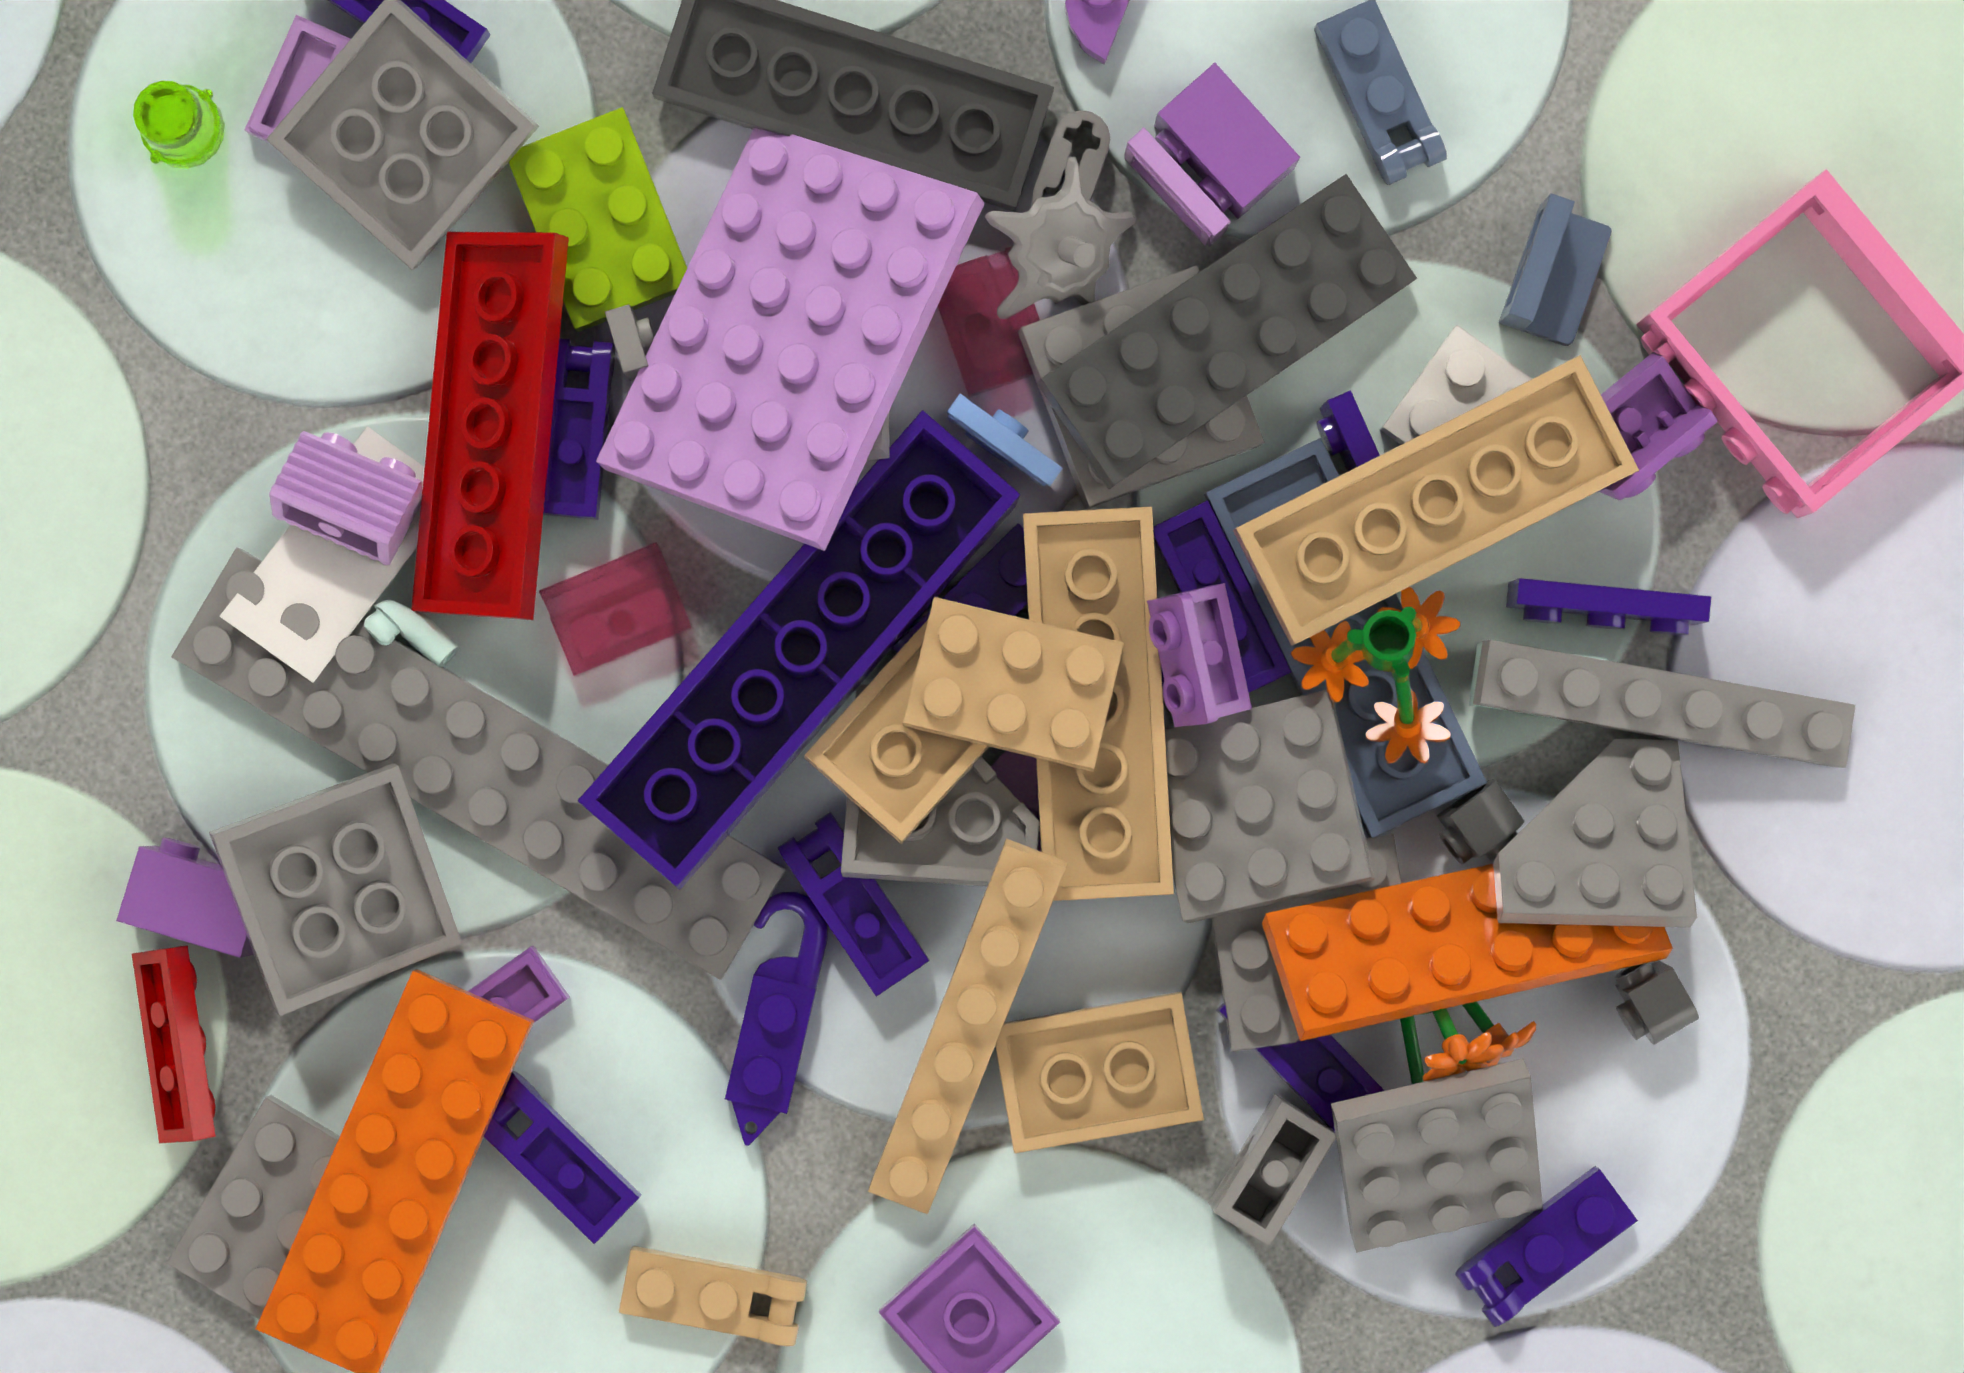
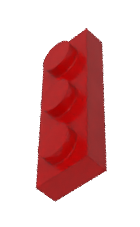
M188 945L132 953L159 1144L193 1142L216 1137L213 1121L216 1105L214 1096L208 1087L204 1060L206 1037L202 1027L199 1025L195 998L197 975L193 964L190 962Z

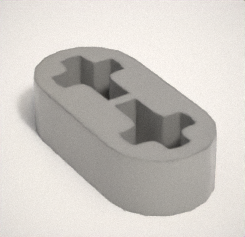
M1080 110L1071 112L1060 120L1053 133L1035 183L1032 204L1035 199L1042 198L1045 192L1055 194L1058 191L1063 175L1065 176L1066 163L1072 150V143L1063 138L1066 133L1077 135L1081 127L1091 129V141L1100 145L1097 150L1086 149L1079 164L1081 192L1087 200L1091 201L1108 155L1110 144L1109 129L1101 117L1093 112Z

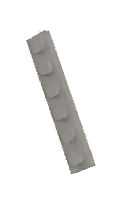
M1494 640L1482 642L1473 704L1835 768H1846L1855 705Z

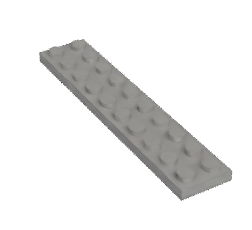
M236 547L171 657L367 773L392 763L399 765L409 796L413 800L719 980L724 977L761 910L785 873L786 868L728 835L684 887L679 890L577 801L609 764L444 667L437 666L398 640L394 639L389 645L379 644L365 630L364 620L360 621L350 636L344 638L338 644L335 655L312 683L219 617L237 593L255 606L264 595L263 581L258 575L253 573L262 561L243 549ZM296 603L284 610L280 623L304 640H308L315 635L319 628V616L313 607L303 603Z

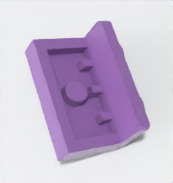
M1652 352L1601 394L1639 471L1598 492L1617 500L1640 494L1654 482L1656 478L1655 473L1673 458L1685 456L1695 450L1704 441V433L1718 421L1710 409L1696 405L1662 355Z
M1225 583L1148 600L1147 603L1151 617L1149 633L1154 646L1158 649L1164 677L1163 698L1167 708L1172 713L1174 727L1216 722L1219 717L1252 709Z

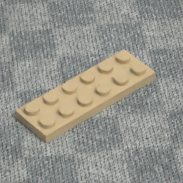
M1581 355L1235 528L1233 532L1291 646L1600 491L1639 471Z
M1152 507L1023 513L1028 620L1124 643L1093 772L1036 758L1041 852L1067 861L1066 870L1053 901L1174 894L1161 663L1158 649L1154 646L1149 633L1151 617L1147 603L1148 600L1157 598Z

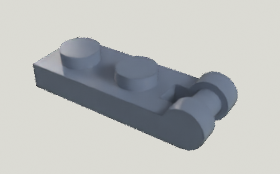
M1365 1L1318 22L1314 31L1384 182L1387 185H1391L1407 177L1406 170L1422 163L1427 167H1431L1446 160L1447 153L1442 138L1429 119L1376 1ZM1406 125L1412 141L1396 147L1391 142L1388 133Z

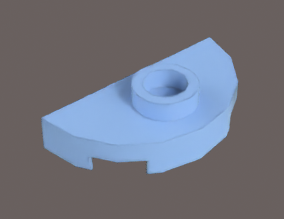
M962 394L957 396L948 409V420L963 428L968 438L1010 468H1013V466L1017 467L1028 475L1033 482L1044 487L1045 485L1051 486L1063 469L1026 442L1024 438L1029 430L1002 410L998 409L992 417Z

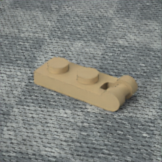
M633 1246L630 1250L619 1313L755 1338L775 1345L794 1346L796 1345L799 1325L793 1322L797 1302L804 1301L807 1280L781 1273ZM754 1292L772 1297L768 1317L750 1313Z

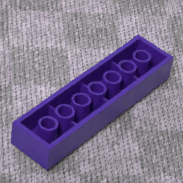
M923 410L889 447L890 458L879 459L854 487L826 550L803 544L577 800L679 890L684 887L929 607L934 597H937L1016 507L1020 493Z

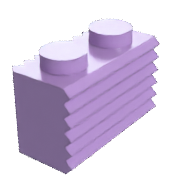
M306 431L301 432L298 442L295 443L293 451L289 454L287 462L283 465L281 473L277 476L275 484L271 487L269 497L272 515L278 520H285L290 525L298 526L301 530H308L313 535H320L325 540H332L337 545H343L348 550H355L360 555H367L372 560H379L384 565H390L421 506L422 481L415 478V472L401 461L384 457L379 463L358 454L357 448L342 436L327 432L323 433L320 438Z

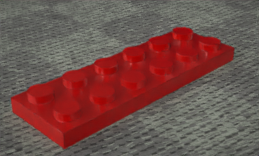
M447 232L412 611L431 614L534 620L569 237L558 233Z

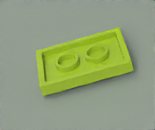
M623 107L522 146L508 163L536 232L558 233L569 237L563 301L573 326L578 333L606 322L605 311L630 304L633 310H637L676 293L688 267Z

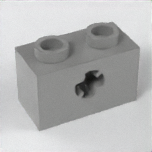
M1274 1094L1208 1203L1213 1212L1270 1247L1336 1139L1335 1132L1325 1124Z

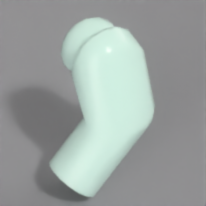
M392 600L383 601L375 605L374 607L377 611L365 619V630L379 644L389 645L400 634L421 655L440 667H444L460 648L427 615L412 611L411 608Z

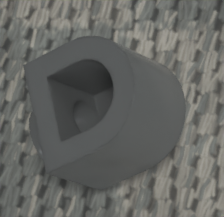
M1495 779L1488 780L1486 784L1468 792L1436 815L1445 827V830L1439 834L1440 838L1451 855L1461 865L1473 857L1480 858L1484 854H1486L1489 860L1495 859L1498 853L1518 834L1516 830L1525 822Z
M1658 960L1653 964L1649 962L1627 967L1615 976V980L1618 983L1615 986L1624 1000L1616 1009L1624 1025L1635 1040L1645 1035L1655 1045L1699 1019L1697 1010L1673 967Z

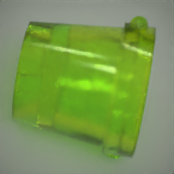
M159 81L149 84L139 93L134 103L133 117L136 127L140 132L143 145L151 153L150 160L152 163L163 162L174 168L189 169L204 164L217 153L224 138L225 123L220 108L211 99L213 92L210 89L202 91L192 85H183L174 81Z

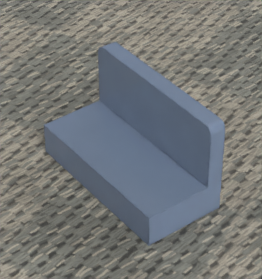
M1550 193L1539 205L1498 323L1563 346H1569L1575 339L1612 230L1607 225L1571 213L1575 201Z

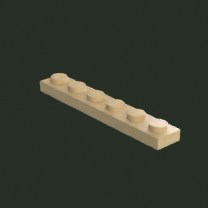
M1006 838L870 1182L868 1192L922 1213H929L1066 870L1067 861Z

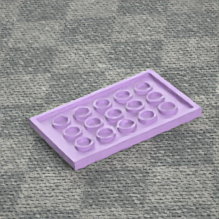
M753 128L646 354L648 366L639 369L596 462L609 472L825 551L984 206V202L979 194L793 134L786 136Z

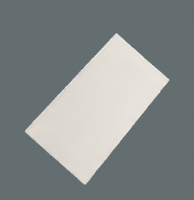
M367 426L353 444L357 448V453L379 463L384 457L403 462L415 472V478L422 481L423 489L425 467ZM421 506L390 565H384L379 560H372L367 555H360L355 550H348L345 546L337 545L332 540H325L320 535H313L308 530H301L296 525H290L253 572L261 578L264 584V595L261 601L254 605L237 593L219 617L313 683L335 655L338 644L344 638L350 636L416 550ZM292 604H307L313 607L319 616V628L315 635L308 640H304L280 623L284 610Z

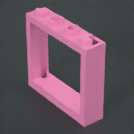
M1827 169L1803 186L1636 324L1644 333L1640 340L1648 354L1650 355L1653 352L1662 355L1684 381L1685 384L1683 386L1696 405L1708 408L1713 412L1718 420V424L1726 432L1722 435V441L1730 453L1744 465L1751 462L1766 480L1762 487L1769 500L1783 513L1788 514L1792 511L1797 518L1817 511L1964 389L1963 332ZM1802 213L1806 215L1939 375L1936 380L1808 485L1671 321Z

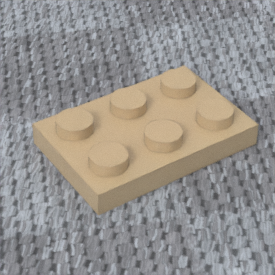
M934 597L903 726L1093 772L1124 643Z
M928 620L804 755L805 759L900 844L910 836L989 748V746L903 726Z
M1181 992L1004 1022L995 1046L1014 1153L1204 1120Z

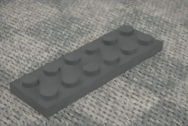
M682 0L652 94L654 99L752 130L757 128L786 136L793 134L974 191L979 194L983 202L1016 212L1053 96L1054 87L778 0Z
M1345 174L1049 372L1036 384L1104 484L1110 489L1418 278L1348 175Z

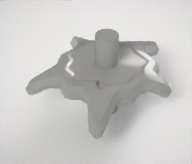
M1076 157L1068 158L1065 167L1064 184L1061 190L1054 196L1035 199L1029 211L1024 213L991 211L985 216L991 226L1013 240L1014 244L1008 255L1012 265L1018 270L1017 284L1013 291L997 307V316L1000 319H1008L1042 299H1051L1058 303L1067 297H1075L1082 305L1094 302L1096 280L1106 273L1109 268L1111 244L1119 235L1135 224V217L1130 211L1121 213L1105 212L1094 202L1085 198L1081 192L1079 164Z

